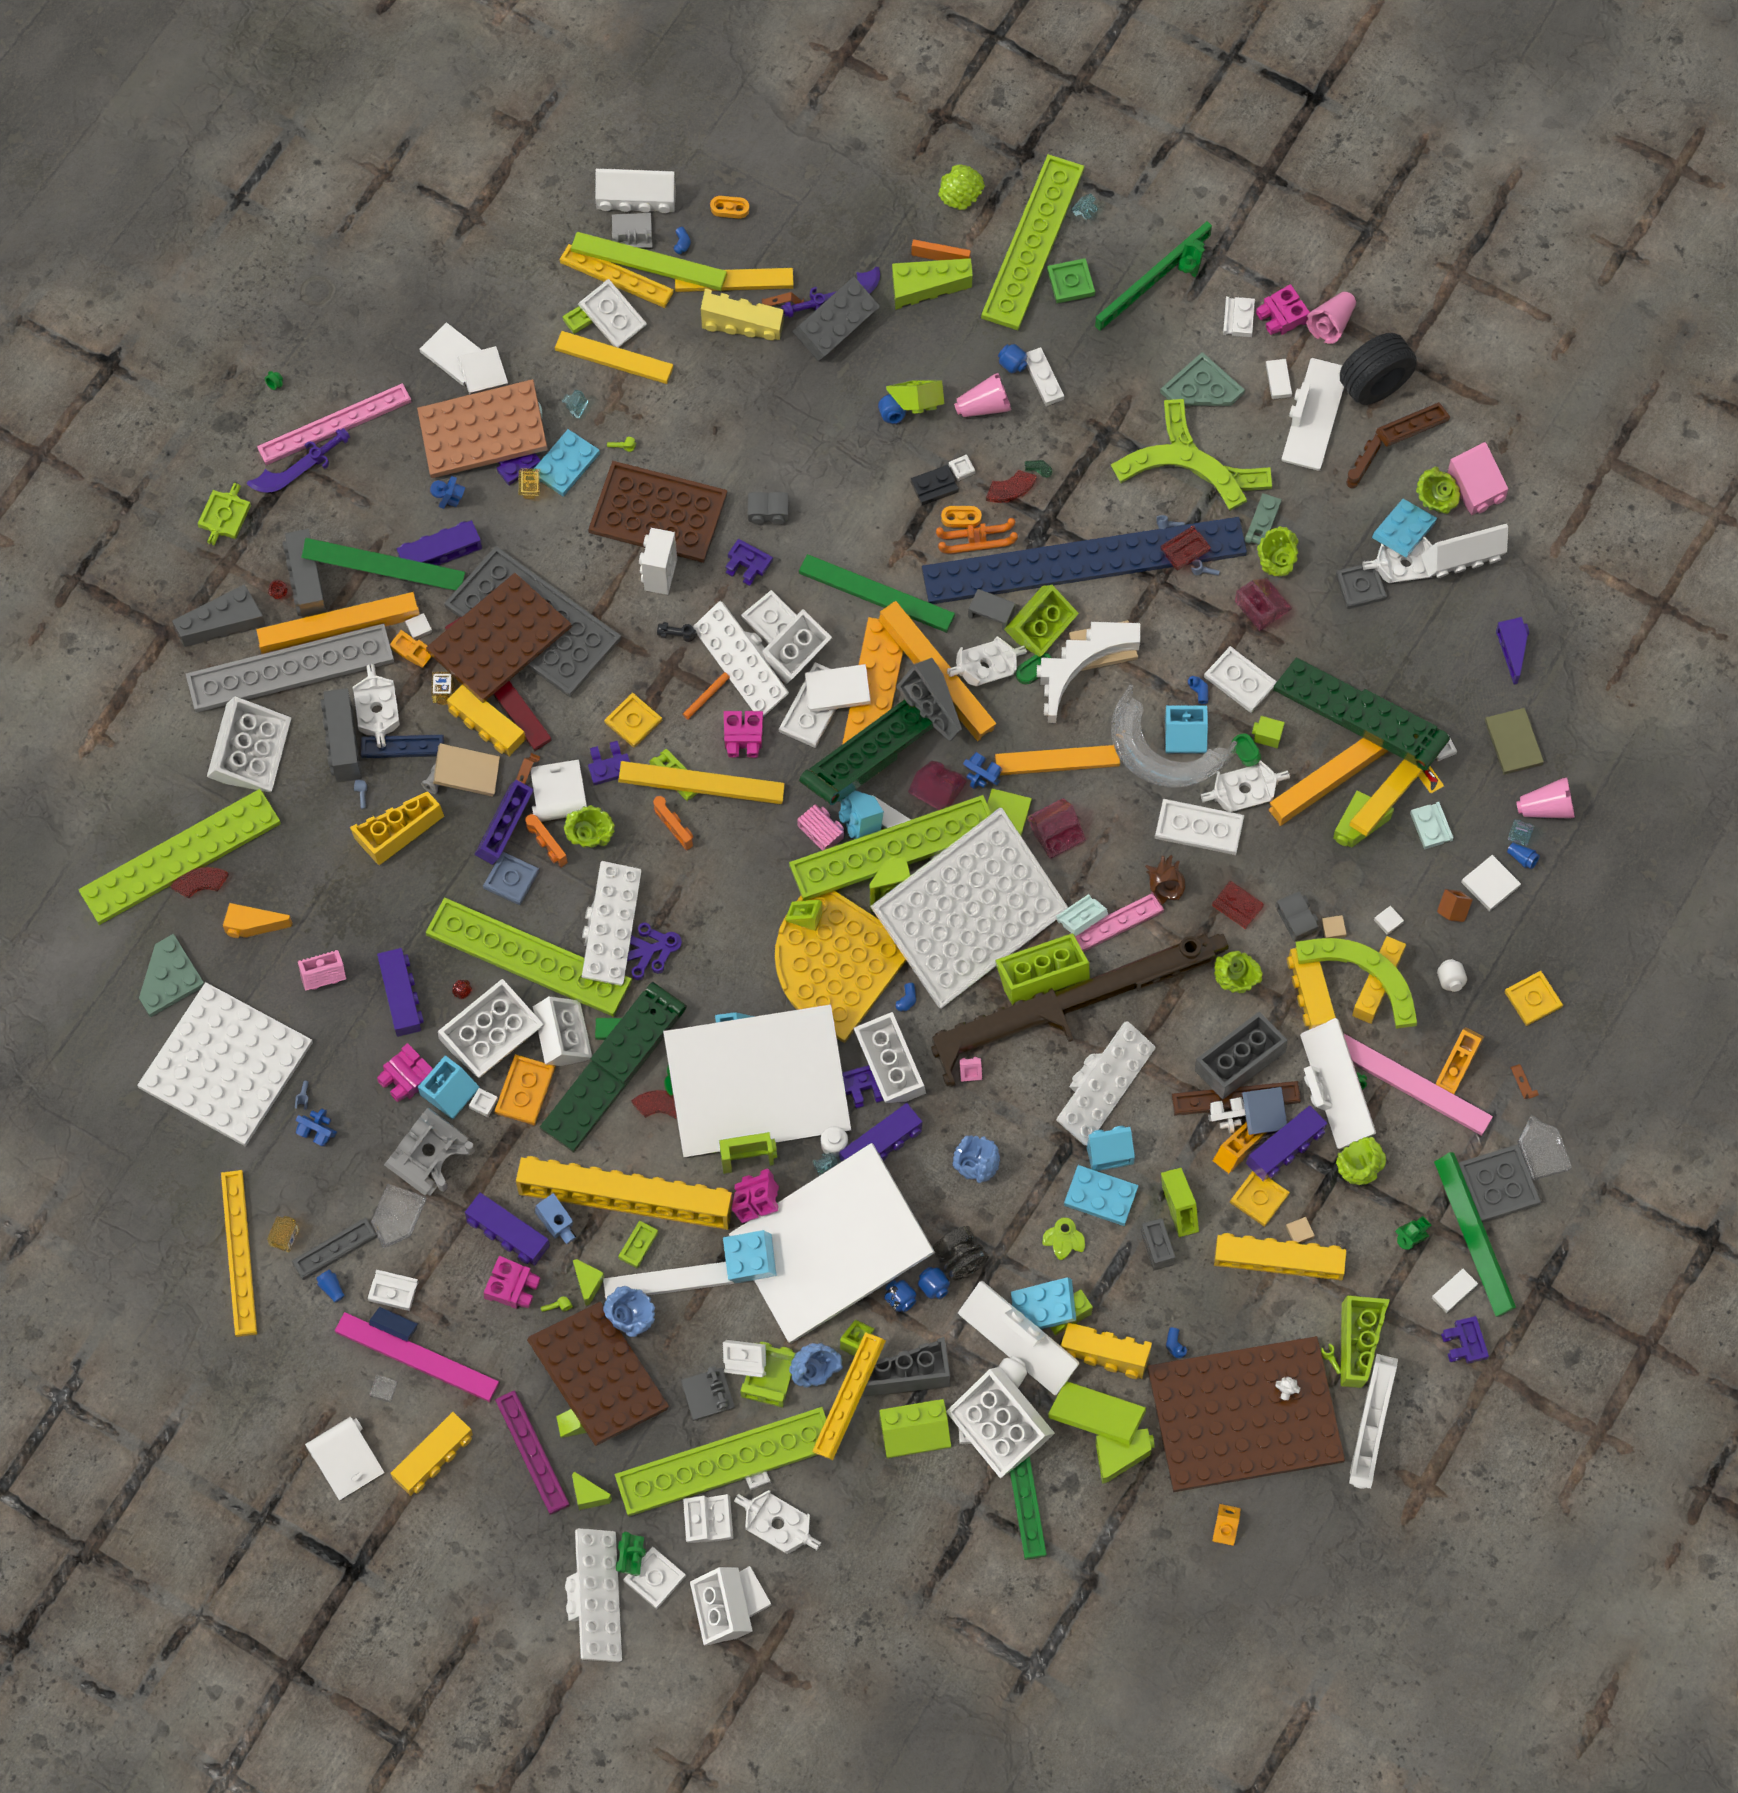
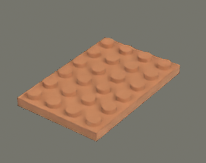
M533 379L417 408L431 478L548 450Z

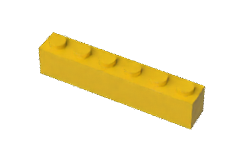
M1223 1233L1217 1236L1214 1266L1343 1280L1346 1249H1341L1340 1246L1335 1245L1329 1246V1248L1320 1247L1316 1243L1302 1245L1297 1241L1277 1242L1273 1238H1266L1264 1240L1256 1239L1253 1236H1243L1241 1238L1234 1237L1230 1233Z

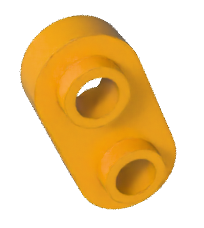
M716 196L710 203L712 214L718 217L741 219L749 214V203L744 198Z
M948 506L941 513L942 523L950 528H968V525L976 527L980 524L982 517L981 511L975 506ZM949 517H954L955 519H954V520H949L948 518H949ZM969 517H974L975 519H974V520H969L968 518H969Z

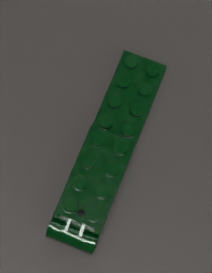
M1297 657L1274 685L1275 692L1407 760L1422 770H1427L1450 740V736L1443 730H1437L1436 725L1367 689L1360 691Z
M904 699L814 766L805 770L801 774L799 782L829 805H834L837 801L840 802L897 760L899 752L933 728V722L928 717L923 718L920 715L921 711L916 706L911 707Z
M651 982L590 1058L591 1062L540 1125V1129L574 1153L664 1038L663 1031H668L685 1012L687 1005L656 983Z

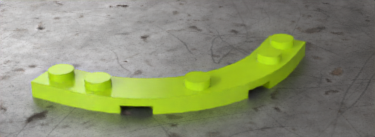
M1184 399L1164 400L1166 429L1171 444L1199 450L1195 446L1187 428ZM1225 466L1242 491L1272 489L1271 467L1238 469ZM1191 470L1194 474H1196L1197 476H1199L1201 479H1203V480L1209 482V481H1208L1205 477H1203L1200 473H1198V472H1196V471H1194V470Z
M1172 444L1150 446L1137 450L1111 464V468L1120 483L1145 470L1163 465H1175L1194 470L1205 477L1217 489L1229 511L1247 502L1238 483L1225 466L1210 455L1191 447Z
M1322 938L1296 942L1299 964L1318 961H1340L1359 965V968L1367 971L1381 982L1391 1002L1396 1029L1417 1026L1414 1003L1409 987L1398 969L1382 954L1361 943L1339 938Z

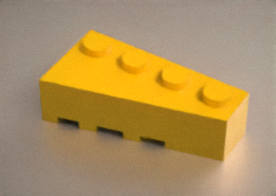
M427 791L403 802V805L395 809L392 807L386 810V813L376 818L374 816L366 819L367 822L358 826L355 824L350 829L354 839L378 865H381L442 819L444 814L440 804Z
M1068 1323L1061 1343V1347L1074 1358L1082 1359L1084 1363L1091 1366H1096V1364L1104 1366V1369L1115 1373L1119 1371L1125 1373V1376L1132 1379L1143 1378L1152 1343L1147 1341L1144 1342V1345L1135 1342V1338L1131 1337L1121 1340L1114 1333L1102 1332L1100 1335L1093 1328Z

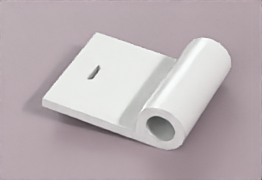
M579 760L531 768L536 806H532L533 814L541 822L566 818L568 813L580 810L583 806L586 807Z
M349 1417L305 1444L339 1500L384 1473L360 1433L363 1428L357 1418L352 1420Z

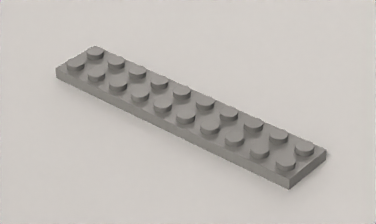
M380 624L186 673L194 710L197 713L225 706L235 696L248 700L366 670L367 665H370L371 668V664L378 667L394 663L385 625Z

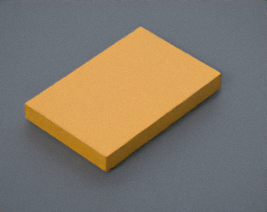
M515 1054L496 1105L495 1114L535 1125L553 1077L555 1066L546 1065L543 1062Z

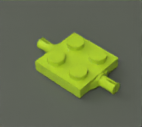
M233 483L230 493H221L213 490L198 521V527L211 532L207 540L210 545L211 543L215 545L219 535L233 539L237 538L251 507L249 501L240 499L237 496L241 488L239 484Z

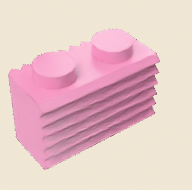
M814 804L813 807L797 819L798 827L823 851L834 847L844 839V828L838 821L833 822L829 818L830 814L824 807L819 808Z
M338 950L298 961L305 991L317 989L320 986L331 983L335 984L346 979L343 962Z

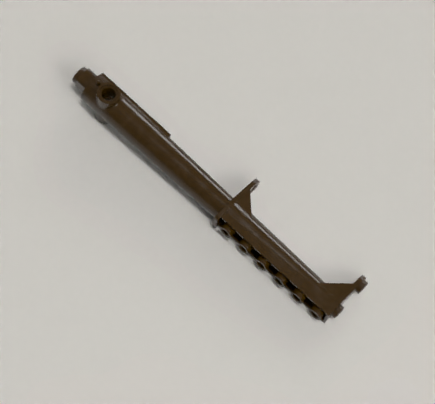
M1206 934L1197 937H1185L1179 944L1058 992H1054L1053 988L1048 989L1046 994L1041 992L1034 995L1033 999L1027 1001L1019 1000L1012 1007L1006 1009L1001 1007L996 1009L991 1015H980L974 1021L967 1024L962 1022L955 1025L954 1029L936 1032L935 1036L932 1037L933 1046H931L934 1058H939L945 1072L942 1075L945 1085L956 1086L951 1072L961 1053L1041 1024L1063 1031L1068 1042L1073 1041L1064 1014L1133 989L1139 991L1215 962V955L1229 949L1224 934H1216L1208 937Z

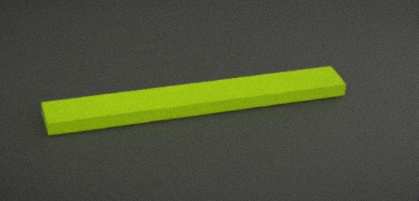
M580 232L576 233L571 246V252L721 291L727 275L725 270Z

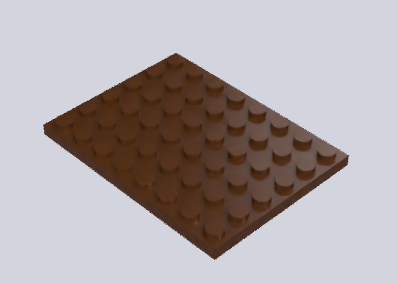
M1317 1336L1147 1366L1173 1492L1344 1463L1345 1461ZM1283 1377L1295 1379L1297 1386L1300 1387V1392L1290 1394L1289 1400L1281 1399L1282 1392L1276 1387V1381H1281Z

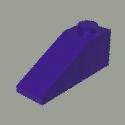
M1522 617L1498 622L1496 633L1514 685L1518 684L1527 636L1529 635L1528 625L1524 624Z

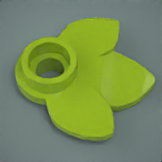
M1060 1218L1055 1223V1226L1046 1230L1043 1235L1042 1244L1045 1246L1053 1245L1054 1253L1059 1260L1066 1258L1072 1249L1078 1252L1084 1251V1236L1076 1230L1075 1223L1070 1218ZM1063 1224H1067L1069 1226L1068 1232H1063L1061 1230V1226Z

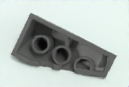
M933 658L914 664L896 687L911 707L916 706L921 711L920 715L923 718L928 717L933 722V727L946 739L952 741L962 728L944 675Z

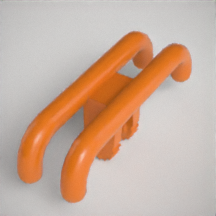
M1009 518L1007 523L1001 525L985 526V523H983L978 528L968 525L967 529L944 531L943 528L939 527L936 529V535L939 538L947 540L968 537L969 543L946 546L945 542H940L938 548L943 553L954 554L1012 545L1018 539L1016 532H1012L1008 538L986 541V534L1011 530L1015 525V519Z

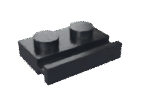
M948 465L911 478V484L921 502V506L959 492V488Z

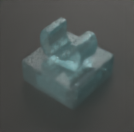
M1092 194L1083 196L1071 211L1075 216L1082 214L1085 219H1090L1092 216L1089 214L1088 209L1092 212L1098 210L1097 206L1092 204L1096 198Z
M574 390L572 396L566 394L562 400L563 403H567L566 408L572 416L579 419L589 403L582 391Z
M1514 819L1508 840L1528 846L1534 825Z
M832 1153L822 1154L823 1157L818 1161L813 1160L818 1176L838 1165Z

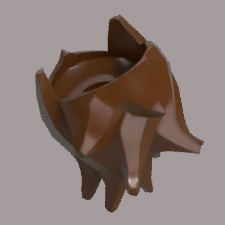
M1162 855L1158 867L1145 866L1149 870L1146 873L1150 877V890L1161 905L1167 899L1179 900L1185 890V879L1178 868L1180 861L1178 860L1172 865V855L1166 861Z

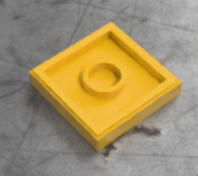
M632 693L604 722L635 748L662 722V717Z
M1542 971L1533 974L1504 991L1526 1026L1563 1007L1562 1002Z
M1252 1171L1232 1197L1230 1203L1265 1227L1290 1192L1269 1177L1262 1181Z

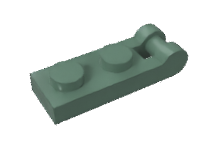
M1262 493L1245 538L1246 543L1260 544L1261 538H1264L1266 532L1271 530L1282 499Z

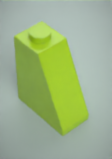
M1356 791L1335 829L1333 839L1342 846L1352 848L1392 818L1394 808L1391 807L1372 831L1365 836L1349 826L1350 821L1371 798L1364 793Z
M1182 1168L1162 1172V1188L1178 1237L1199 1232L1196 1202Z
M1148 1428L1137 1430L1130 1445L1101 1435L1096 1436L1095 1443L1102 1484L1109 1482L1150 1456L1151 1448L1155 1446L1153 1435H1149Z

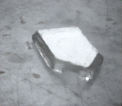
M1531 1115L1517 1142L1532 1180L1572 1169L1559 1130L1539 1121V1119Z
M390 1184L386 1185L371 1221L383 1249L412 1236L427 1197Z

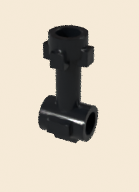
M663 622V624H658L657 635L661 636V638H666L667 635L682 636L684 641L691 642L696 638V630L690 624H685L682 628L668 627V623Z

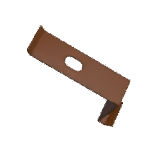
M792 292L762 299V304L773 306L788 301L799 304L804 302V298L800 300Z
M531 753L530 757L524 758L516 780L520 781V777L523 775L524 779L520 782L525 784L533 763L539 762L540 756Z
M1518 1064L1510 1067L1524 1099L1538 1096L1537 1090H1531L1521 1065ZM1519 1077H1523L1524 1082H1520Z

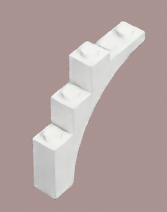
M1091 622V629H1087L1086 640H1066V647H1062L1061 659L1041 658V665H1037V677H1040V685H1045L1044 697H1048V703H1044V716H1048V723H1056L1058 706L1062 695L1071 680L1083 668L1109 654L1139 650L1140 623Z
M1376 1354L1350 1470L1349 1484H1353L1361 1489H1371L1380 1439L1398 1362L1396 1358Z

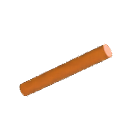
M724 672L682 715L688 720L730 678L729 675Z

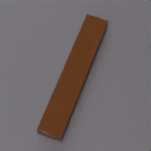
M1298 1081L1242 1086L1225 1099H1222L1213 1089L1173 1093L1174 1116L1210 1112V1103L1222 1101L1224 1111L1232 1110L1230 1099L1242 1097L1243 1100V1092L1278 1087L1282 1088L1284 1105L1297 1104L1301 1102Z

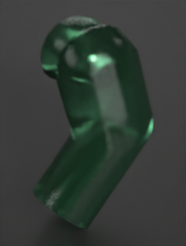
M1044 460L1025 461V471L1035 470L1044 478L1052 475V468Z

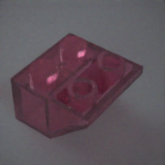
M1267 578L1252 580L1236 591V604L1259 631L1292 610V607Z
M931 761L917 771L908 793L941 810L952 805L967 780L962 778L958 772L944 768L942 763Z
M1064 798L1028 816L1034 835L1050 859L1086 840L1073 805Z

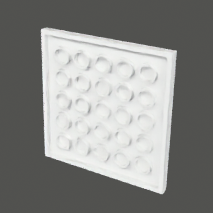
M205 982L137 1086L146 1093L246 1147L313 1044V1041Z

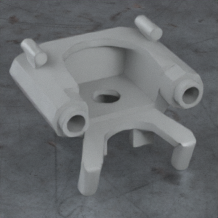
M427 1108L384 1166L423 1195L428 1194L431 1196L437 1186L442 1192L448 1187L441 1173L444 1160L454 1154L472 1155L475 1152L473 1143L467 1140L469 1137L430 1108ZM431 1144L435 1149V1153L432 1156H425L422 1152L424 1145Z

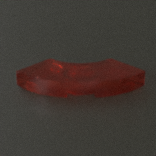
M1017 470L1015 475L1008 480L992 481L986 501L1003 503L1025 495L1033 487L1037 475Z
M196 868L177 878L170 887L189 899L200 890L211 889L218 892L229 874L219 868Z
M649 1091L631 1100V1103L645 1118L655 1113H664L674 1119L677 1118L674 1095H669L667 1091Z

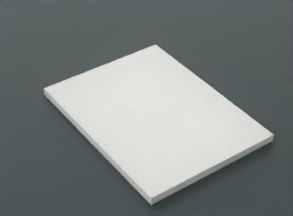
M1002 808L997 809L870 906L939 1008H943L996 967V959L1013 954L1057 920L1056 916L1068 908Z
M831 1005L663 1031L683 1157L720 1152L719 1140L770 1132L771 1139L775 1138V1142L819 1136L827 1128L833 1126L840 1127L844 1131L851 1130Z
M872 1143L778 1202V1211L764 1216L759 1214V1218L750 1220L729 1233V1236L761 1230L771 1233L777 1276L754 1281L790 1344L935 1253Z

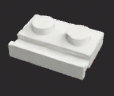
M1226 296L1223 335L1232 334V336L1252 337L1255 299L1239 297L1233 299Z
M376 1270L368 1301L410 1311L418 1279Z
M732 1340L723 1342L724 1373L764 1377L766 1375L764 1371V1366H766V1347L764 1344Z

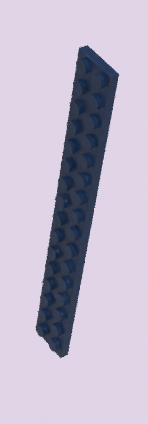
M1239 517L922 565V573L928 603L939 604L974 598L977 589L997 595L1041 588L1047 585L1055 586L1193 564V560H1200L1203 563L1242 557L1247 555L1240 519Z

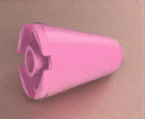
M1341 292L1312 310L1308 314V320L1306 321L1312 335L1317 339L1321 337L1325 340L1324 343L1327 344L1337 342L1341 338L1356 306L1355 297L1351 293Z
M999 373L992 375L958 397L957 403L954 404L957 414H962L963 417L1011 411Z
M1562 778L1520 797V801H1517L1518 813H1523V817L1575 818L1567 778Z

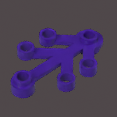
M641 923L639 925L638 931L642 937L649 936L659 942L650 944L631 935L630 944L638 949L628 952L627 961L642 957L638 966L632 969V977L635 980L644 978V971L654 952L660 950L662 952L659 958L652 962V970L657 974L664 971V964L670 953L676 952L681 947V937L677 933L668 932L662 934L651 929L648 923ZM643 927L648 928V931L642 932L641 929ZM669 939L675 940L673 944H669L667 941ZM656 964L662 965L660 969L654 968ZM638 970L642 972L639 976L634 974Z

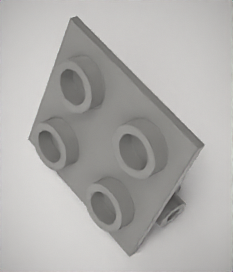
M651 213L612 215V240L637 248H652Z

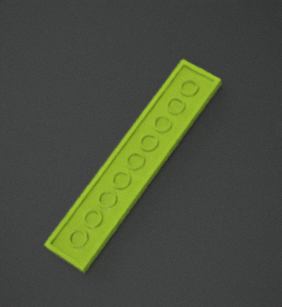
M1047 155L983 309L981 319L1019 330L1084 172V165Z
M258 789L78 890L96 921L101 925L277 827L281 822L261 789Z
M984 795L791 861L789 862V867L802 899L806 901L875 877L883 863L891 857H906L907 864L909 865L938 855L990 816L991 812Z
M445 897L426 931V936L573 1000H577L612 1017L615 1016L632 983V978L625 975L621 986L582 978L583 957Z
M820 1407L615 1474L628 1517L816 1456L817 1454L812 1451L826 1422L823 1408Z

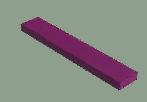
M515 1390L495 1399L549 1514H554L570 1506Z

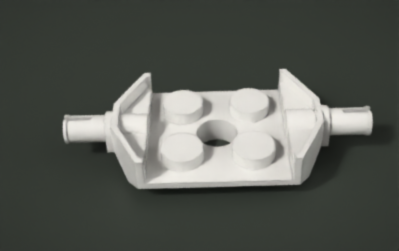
M1423 537L1422 541L1406 558L1381 544L1377 559L1363 562V570L1375 569L1379 572L1382 579L1388 583L1431 578L1427 574L1421 554L1433 545L1426 537ZM1408 560L1411 566L1405 567L1401 564V561Z
M997 636L994 641L966 650H963L961 647L957 653V666L948 668L947 674H949V677L959 674L963 676L968 684L979 686L1014 675L1017 670L1016 657L1026 654L1027 650L1025 646L1014 649ZM980 662L987 663L989 668L982 666Z
M371 664V669L370 665L366 666L368 677L353 686L358 729L366 735L375 736L377 747L381 748V742L382 747L386 746L385 734L393 732L400 724L393 680L377 676L375 665ZM374 706L382 707V710L378 713L371 711Z
M1260 760L1254 766L1221 775L1218 772L1214 790L1201 794L1202 802L1214 799L1224 810L1234 812L1273 801L1275 787L1278 785V782L1290 779L1288 771L1274 773ZM1246 785L1250 788V792L1242 793L1239 788Z
M769 1490L752 1500H748L740 1494L735 1498L734 1502L745 1508L746 1530L784 1553H791L806 1544L816 1549V1551L820 1547L821 1542L809 1534L810 1514L806 1515L772 1495ZM781 1519L784 1522V1526L781 1529L773 1528V1520Z

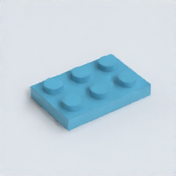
M567 429L532 471H539V481L564 497L598 457L600 450Z
M1402 499L1376 529L1372 538L1407 558L1435 525L1437 518L1409 501Z
M1078 1165L1064 1206L1125 1226L1138 1190V1185Z
M1067 1277L1011 1292L1012 1306L1040 1329L1076 1321L1071 1278Z

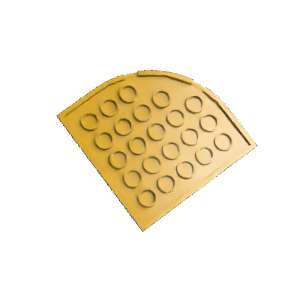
M832 891L809 899L822 901L823 913L816 931L789 923L784 918L775 945V965L782 990L797 1010L831 1005L836 1038L845 1043L853 1033L854 1027L859 1025L907 960L879 919L836 891ZM802 896L797 901H803Z

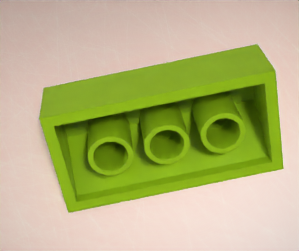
M1073 933L995 960L1004 991L1012 1005L1019 1000H1030L1034 995L1041 992L1046 994L1048 989L1053 988L1055 991L1090 979L1089 962Z

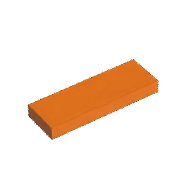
M913 240L911 255L939 261L971 258V251Z

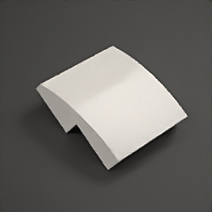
M728 1494L683 1499L686 1542H711L733 1539L731 1498Z

